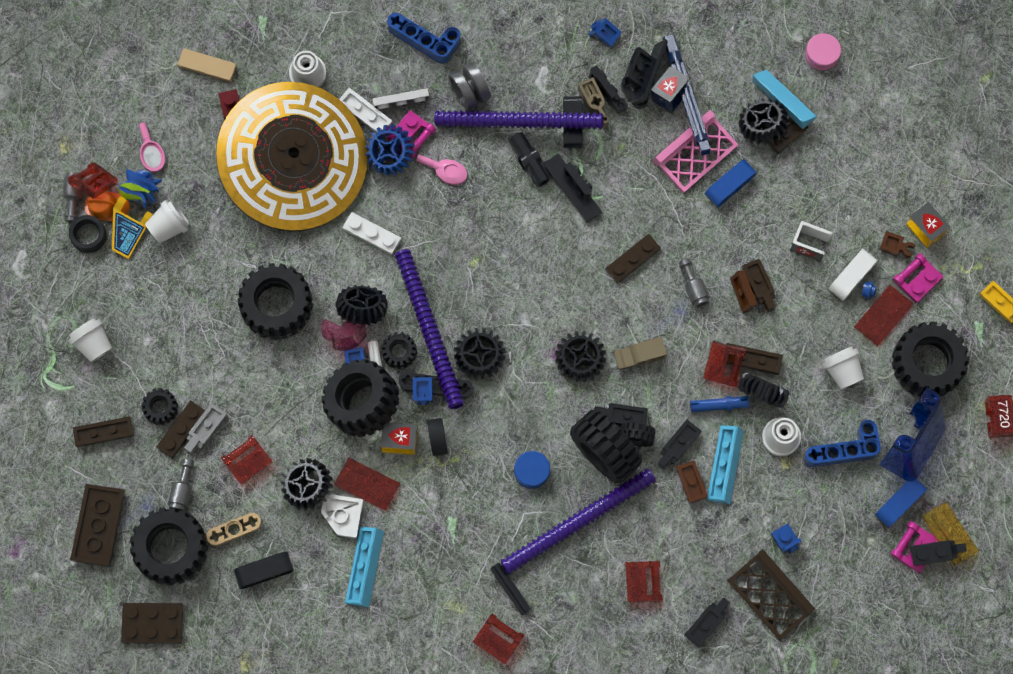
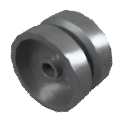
M472 62L463 67V73L456 70L448 75L455 95L467 111L477 106V100L483 103L491 98V93L484 77Z

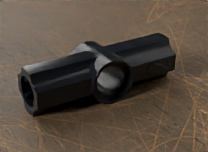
M518 132L508 139V142L518 156L517 159L524 171L528 172L537 187L547 184L551 177L543 166L539 153L535 148L531 147L523 132Z

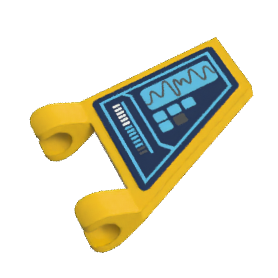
M120 196L113 207L112 251L129 259L146 229L145 223L153 214L147 211L141 222L121 212L126 199Z

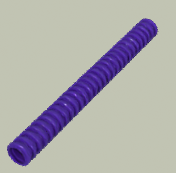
M436 110L434 123L436 127L440 125L442 127H445V125L451 127V125L453 127H457V125L462 127L464 125L465 127L476 126L477 128L480 126L482 128L486 126L488 128H491V126H494V128H497V126L503 128V126L505 128H509V126L511 128L515 126L517 128L521 126L526 128L527 126L529 128L534 127L535 129L538 127L541 129L544 127L546 129H549V127H552V129H555V127H558V129H561V127L567 129V127L573 129V127L575 129L587 127V129L599 128L601 130L604 117L602 113L598 115L596 113L591 114L590 112L587 114L584 112L581 114L579 112H576V114H573V112H570V114H567V112H564V114H561V112H558V114L552 112V114L550 112H546V114L544 112L540 114L535 112L533 114L532 112L521 113L520 111L517 113L514 111L511 113L509 111L505 113L503 111H500V113L494 111V113L488 111V113L486 111H482V113L480 111L476 113L471 111L469 113L468 111L457 112L454 110L451 112V110H448V112H445V110H442L440 112Z
M407 249L401 250L395 254V259H397L398 268L401 270V275H403L402 279L405 280L404 285H406L410 301H412L413 310L416 312L415 316L418 317L419 327L422 328L421 332L424 333L423 338L425 343L428 344L427 349H429L430 358L434 360L432 363L435 366V371H437L436 375L439 376L440 386L443 387L442 392L445 393L444 397L447 398L448 408L458 409L465 404V401L462 400L463 396L460 394L461 390L458 389L459 384L456 383L457 379L454 378L455 373L452 372L453 368L450 367L451 362H448L447 351H444L445 346L441 340V335H439L438 326L435 324L436 320L433 319L432 309L429 308L430 304L424 292V287H421V278L418 276V271H416L417 267L413 261L411 251Z
M647 468L644 469L645 472L641 471L639 475L630 478L629 482L625 481L624 485L620 484L619 488H614L613 492L609 491L608 495L604 494L603 498H598L599 501L595 500L594 504L590 503L589 507L583 508V511L579 510L578 514L574 513L573 517L569 516L567 521L563 520L562 524L558 523L557 527L554 526L552 530H547L548 533H542V536H538L537 540L533 539L532 543L528 542L527 546L523 545L521 550L517 549L516 553L512 552L511 556L507 555L505 560L501 559L504 570L507 574H512V571H517V568H521L522 564L526 565L527 561L531 562L532 558L538 557V554L542 555L543 551L547 552L549 547L553 548L554 544L558 545L559 541L563 542L564 538H569L568 535H574V532H578L580 528L583 529L584 525L588 526L589 522L593 523L595 518L599 519L600 515L604 516L605 512L609 513L610 509L613 510L615 506H620V503H624L626 499L629 500L630 496L634 497L635 493L639 494L641 489L645 490L646 486L650 487L651 483L655 484L656 479L653 473Z

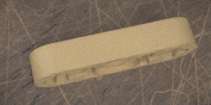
M249 513L211 528L207 532L206 538L210 545L218 547L258 531L261 528L262 521L256 513ZM250 518L258 520L255 523V527L247 525L245 526L247 530L243 531V526L240 523L241 521H243L245 525L250 522ZM234 524L240 527L239 533L231 535L229 527ZM225 528L228 538L225 539V536L222 535L218 537L219 541L217 542L214 539L211 540L213 533L216 532L220 535L223 533L221 529Z

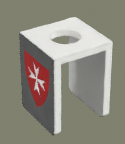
M801 221L790 251L821 262L825 252L797 242L799 233L802 232L829 242L832 232Z

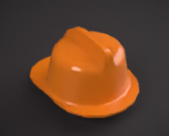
M96 191L86 199L85 212L87 215L97 217L99 220L113 222V207L121 194ZM126 200L121 212L128 215L130 203Z

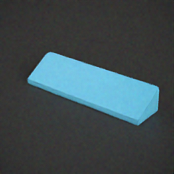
M768 70L753 75V83L772 101L777 100L779 104H783L784 109L788 111V116L802 129L817 118Z
M720 426L708 491V501L723 504L731 503L744 432L738 426Z
M360 527L345 604L367 608L370 605L384 532L378 528Z

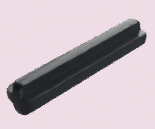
M497 563L492 566L491 572L522 616L531 611L530 606L502 565Z

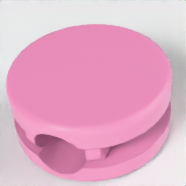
M826 33L813 36L805 50L807 62L817 70L831 69L837 64L841 54L839 41L834 36Z

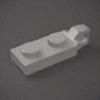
M211 403L189 431V435L186 438L189 442L184 447L185 451L192 455L197 447L201 449L205 446L228 416L227 413Z

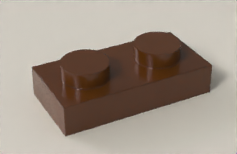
M737 271L730 278L742 313H745L757 305L756 296L752 292L750 281L745 271Z
M695 460L676 466L688 503L691 504L708 498Z

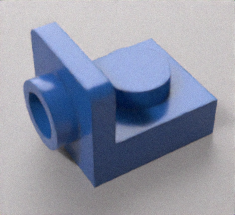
M604 18L596 20L591 25L590 29L592 30L588 35L591 37L596 36L608 47H612L622 32Z
M432 377L413 378V401H417V405H429V401H433Z
M788 523L771 533L782 554L787 551L789 554L799 549L798 545L802 542L800 538L796 537Z

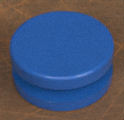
M528 451L521 454L514 465V475L517 482L528 489H536L543 486L550 475L548 459L537 451Z

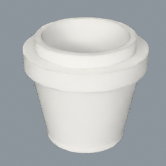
M301 51L294 57L289 68L291 82L306 83L320 87L326 79L325 64L313 52ZM305 63L310 64L307 68L303 67Z
M167 200L161 203L160 208L145 223L150 233L159 243L182 232L186 233L189 230L188 225H190L175 203L172 201L168 202Z
M95 318L74 330L69 335L70 339L68 340L70 345H74L91 363L112 349L102 327V321Z
M852 346L824 358L825 363L822 364L823 368L827 369L840 389L864 379L858 358L859 351L857 348L853 349Z
M783 417L775 418L764 427L762 442L771 454L788 456L795 452L800 445L801 432L793 420ZM783 429L787 431L785 436L780 433Z

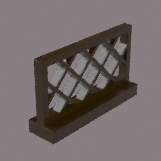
M763 549L727 580L779 640L784 638L816 610ZM755 561H758L762 566V575L750 574V566ZM748 568V574H743V572ZM738 576H747V588L738 587L733 581ZM750 576L761 577V589L749 588ZM764 577L773 578L775 590L763 589ZM777 584L782 590H777ZM741 590H747L746 595ZM749 590L761 591L760 603L751 602L748 599ZM763 591L775 592L774 604L762 603ZM777 592L788 595V605L776 604ZM790 599L795 603V605H790ZM754 605H760V610H758ZM762 605L774 606L773 618L762 615ZM776 606L788 607L787 619L775 618ZM790 607L799 608L804 615L798 620L789 619ZM768 620H773V626L768 622ZM775 620L787 621V629L781 635L775 629ZM789 621H793L794 623L789 627Z

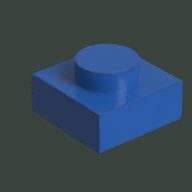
M363 347L344 350L345 362L348 364L353 360L358 359L360 361L365 359Z

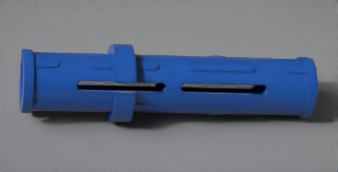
M726 396V398L690 400L691 413L726 409L732 411V409L749 408L748 396Z

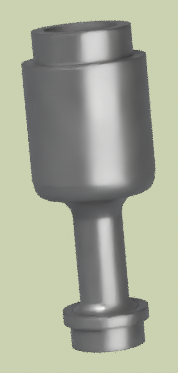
M67 172L66 177H64L63 197L68 200V214L65 215V221L69 223L78 218L75 215L76 201L82 198L83 178H81V173Z
M689 258L681 260L679 267L684 269L688 282L685 284V289L692 305L695 308L707 305L709 303V294L703 280L695 278L691 269L692 261Z
M183 459L181 463L183 469L180 481L174 482L168 500L169 509L174 507L181 511L187 508L192 489L187 484L190 469H194V462Z

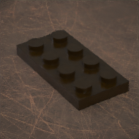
M92 484L85 485L70 561L110 567L125 495L124 489Z

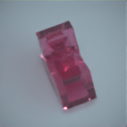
M324 319L321 323L322 336L332 341L333 349L348 351L354 349L367 337L365 324L362 326L360 324L354 325L352 322L347 323L345 321L339 326L327 319Z

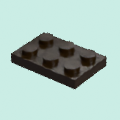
M123 603L121 643L182 644L183 603Z

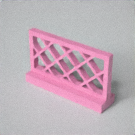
M711 110L701 118L706 133H708V127L712 123L718 129L717 135H707L708 138L717 139V148H710V151L717 152L715 161H706L707 155H703V160H693L694 150H699V148L694 147L695 138L691 127L652 161L665 172L682 193L687 191L738 146L737 142L714 118L715 115ZM720 139L728 140L732 146L729 149H720ZM682 149L691 150L690 159L680 158ZM668 161H677V171H670L665 164ZM680 162H690V172H680ZM693 163H702L703 171L701 173H693ZM679 175H689V184L684 187L679 182Z

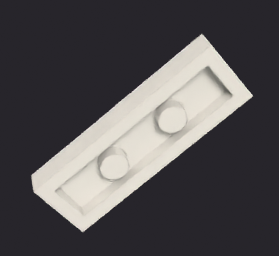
M350 88L339 99L359 121L375 133H377L378 127L383 129L384 125L390 127L393 124L390 118Z
M427 88L372 98L373 106H378V109L389 108V104L396 103V106L406 105L409 100H414L415 103L426 101L425 97H429V92Z
M351 212L342 227L349 234L390 255L394 254L401 242V237Z

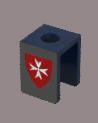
M670 66L651 89L653 102L673 113L682 102L680 91L689 82V77Z

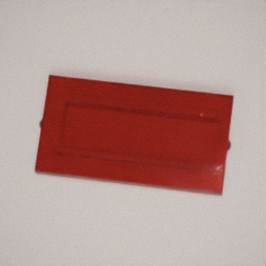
M889 285L854 328L879 346L914 303Z
M348 457L334 485L386 511L400 483Z

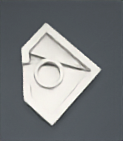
M332 494L326 495L327 501H323L321 510L326 521L337 536L357 539L363 499Z

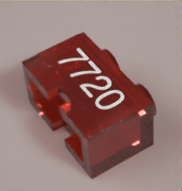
M1012 395L988 396L984 400L986 415H990V422H987L988 438L1012 437Z

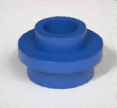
M870 281V283L865 282L862 297H866V300L875 297L877 286H874L873 281Z

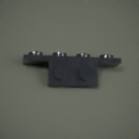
M666 39L654 45L651 55L640 47L634 50L623 78L637 88L632 102L634 106L645 102L649 97L650 87L655 82V74L661 66L660 61L666 53L668 43Z
M559 153L543 163L544 167L586 223L602 213L591 197L593 189L591 184L587 180H583L580 176L581 171L576 165L573 166L571 162L566 164Z

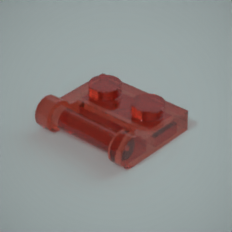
M95 162L90 163L86 169L78 174H72L67 179L70 186H77L93 199L115 186L118 181L115 176ZM90 174H92L91 177H89V178L86 179V180H83L84 178H86L87 176H89Z
M713 341L703 378L737 387L739 381L737 378L742 358L746 355L747 350L742 347H734ZM734 354L735 358L730 377H725L729 355Z
M253 435L249 436L246 442L227 456L223 455L221 457V460L240 485L272 463L270 457ZM252 446L255 448L254 451H252L246 457L241 459L235 465L232 464L231 461L236 459L246 450H248Z
M660 561L625 562L627 603L663 601V595L660 594ZM646 568L651 569L653 594L647 595Z
M492 613L472 643L506 665L525 635L521 632H516L498 620L497 616ZM491 625L514 639L513 643L510 644L489 629Z

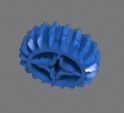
M392 124L390 128L388 125H384L383 129L377 128V133H371L373 139H367L370 142V146H365L366 149H369V152L365 155L371 157L367 162L369 164L373 163L372 169H378V173L382 174L384 172L385 175L389 176L390 173L396 175L397 171L402 173L403 167H409L407 161H413L410 158V154H415V151H411L415 144L410 143L413 138L408 136V131H403V128L400 126L396 128V125ZM390 135L397 136L395 140L392 139L390 142L384 140L385 137ZM401 145L403 147L402 155L399 152ZM380 146L381 152L378 155V147ZM387 146L391 147L393 154L389 153L390 151ZM390 158L397 160V162L391 165L383 164Z

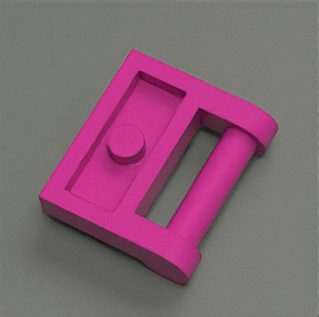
M411 110L396 126V128L398 126L402 127L403 131H408V136L412 138L421 127L425 129L413 143L415 147L411 148V151H415V154H410L411 158L416 156L417 150L430 134H434L436 131L432 124L427 123ZM390 135L387 137V141L395 140L397 136Z
M918 253L915 256V260L892 280L917 304L944 276L921 253ZM921 265L924 270L907 285L904 280Z
M910 521L907 525V531L890 555L920 574L925 565L913 566L911 553L909 552L907 557L902 554L914 533L919 535L914 545L940 542V539Z

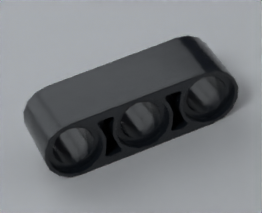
M563 96V114L564 112H567V114L579 112L581 114L582 96ZM569 127L567 129L563 128V148H582L583 133L581 127L579 129H575V127L573 129Z
M281 552L240 566L233 571L239 589H245L293 572L294 569L288 552Z

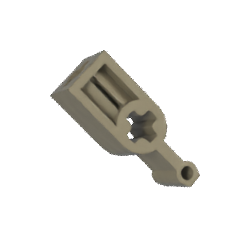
M594 77L579 83L578 93L582 96L588 112L598 115L602 113L604 117L602 129L608 128L609 117L603 111L605 100Z
M662 336L636 343L628 348L613 351L618 370L649 364L666 359L667 357Z

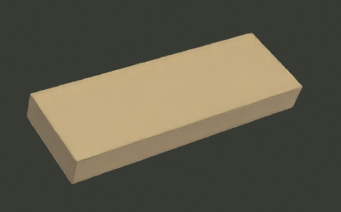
M183 48L177 64L180 68L230 83L237 67L236 63Z

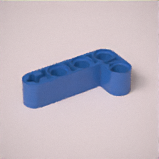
M392 13L388 16V30L392 35L440 64L447 63L460 46V31L455 27L447 28L441 37L438 38L399 13ZM410 31H413V32L416 33V34L413 35V36L407 35V33L410 32ZM455 36L456 39L449 40L448 37ZM424 41L431 42L429 45H423L422 43ZM440 50H444L447 52L444 55L438 54Z
M864 420L857 429L858 440L808 448L803 456L804 463L809 467H819L875 458L881 449L876 423L872 420ZM863 427H869L871 434L864 433ZM867 445L873 446L874 449H875V452H874V453L868 452L867 449H866V446H867ZM847 448H853L856 451V455H849ZM829 450L835 451L836 454H837V457H836V458H831V457H829L828 451H829ZM811 453H813V456H818V457H817L815 460H813V457H809V456H810Z

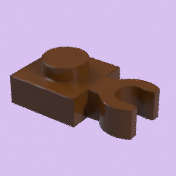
M886 231L879 250L894 256L901 252L904 257L911 258L912 253H909L906 248L914 249L916 245L912 242L903 243L904 237Z

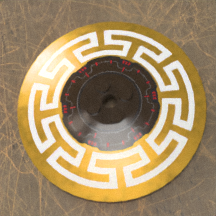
M300 82L274 83L263 86L246 95L226 117L216 146L218 175L226 194L234 205L247 217L263 226L291 232L321 227L340 216L352 204L362 187L367 170L368 156L365 155L367 149L365 148L366 141L363 131L349 108L324 89ZM296 149L299 152V156L291 158L288 151Z

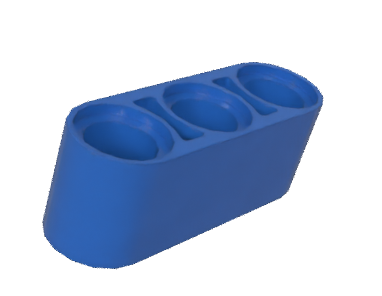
M743 159L711 185L704 194L718 208L750 182L757 172Z
M912 476L875 513V516L890 528L927 488Z

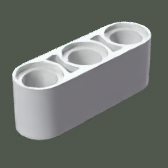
M862 249L832 283L829 290L844 301L878 260Z

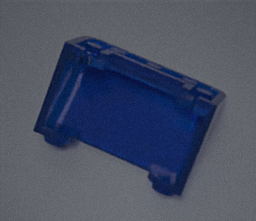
M926 387L909 413L915 417L914 427L920 430L915 439L908 435H900L879 464L900 478L910 482L918 478L946 429L940 396L928 387Z

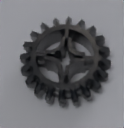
M762 98L760 102L754 100V104L748 103V108H743V113L739 116L740 132L746 140L749 139L751 144L756 142L758 146L761 142L766 146L767 142L773 144L775 139L780 140V135L785 136V130H788L790 121L788 111L784 109L783 104H779L777 100L772 102L770 98L767 101ZM774 116L778 117L777 122L774 121ZM751 122H754L755 126L753 128L750 126Z
M354 285L353 287L347 286V289H342L341 293L338 294L336 308L338 315L341 316V320H346L347 323L352 322L354 325L360 324L362 326L367 324L370 326V323L377 324V321H382V318L387 313L388 303L386 295L380 290L377 291L376 287L370 288V285L367 287Z
M475 328L474 334L468 330V337L462 334L461 338L463 341L457 340L456 344L459 347H454V351L457 353L454 355V359L458 360L456 366H462L460 371L464 372L467 370V377L473 373L474 379H477V375H481V379H485L486 373L488 377H492L491 371L498 373L497 367H502L503 363L501 361L505 360V356L502 355L505 353V348H500L503 346V341L497 342L499 336L496 335L492 338L493 331H489L486 334L485 328L482 329V333H479L478 328ZM475 341V347L468 350V352H464L465 348ZM481 341L488 342L494 349L484 347ZM478 346L482 353L481 361L477 354ZM495 355L494 360L489 365L484 366V361ZM466 359L476 361L478 367L472 366Z
M575 331L574 337L569 333L567 334L568 340L562 338V344H557L559 350L555 351L557 356L555 363H561L557 366V369H564L562 375L565 376L568 373V380H571L573 376L576 377L575 382H579V378L586 382L587 376L593 380V373L599 376L600 371L598 369H604L602 363L606 362V358L603 357L606 355V350H601L604 347L603 343L597 344L599 342L598 337L592 340V333L586 337L585 331H582V336H579L578 331ZM582 343L580 348H569L574 344ZM589 346L594 350L596 360L592 359V356L587 353ZM584 350V357H582L577 363V356L582 354ZM565 353L573 359L572 367L566 362ZM582 365H591V367L586 370H578L579 367Z
M744 373L739 380V391L776 407L783 408L789 399L790 392L787 389L752 374Z
M307 458L306 461L300 459L299 464L293 462L292 469L290 467L287 468L289 473L283 474L286 480L281 481V485L285 486L281 491L285 494L283 497L288 501L289 505L294 506L298 510L307 511L308 507L314 510L315 504L321 507L320 502L322 500L324 502L327 501L325 496L331 495L328 489L333 487V484L330 483L333 478L329 475L331 472L326 468V465L316 459ZM313 471L318 473L319 481L314 479ZM295 488L300 490L301 498L296 496Z

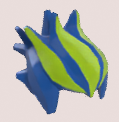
M127 169V181L118 185L119 193L126 200L140 202L144 208H147L146 200L151 206L152 202L156 201L153 192H159L156 185L161 183L162 180L154 179L152 177L153 174L143 169L136 172Z

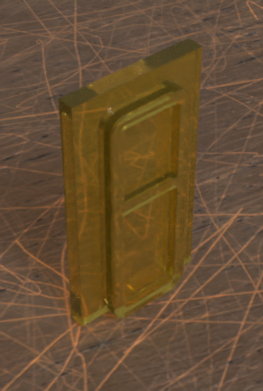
M947 502L921 516L938 542L954 540L955 545L966 543L967 551L965 553H958V558L951 561L954 566L979 552Z

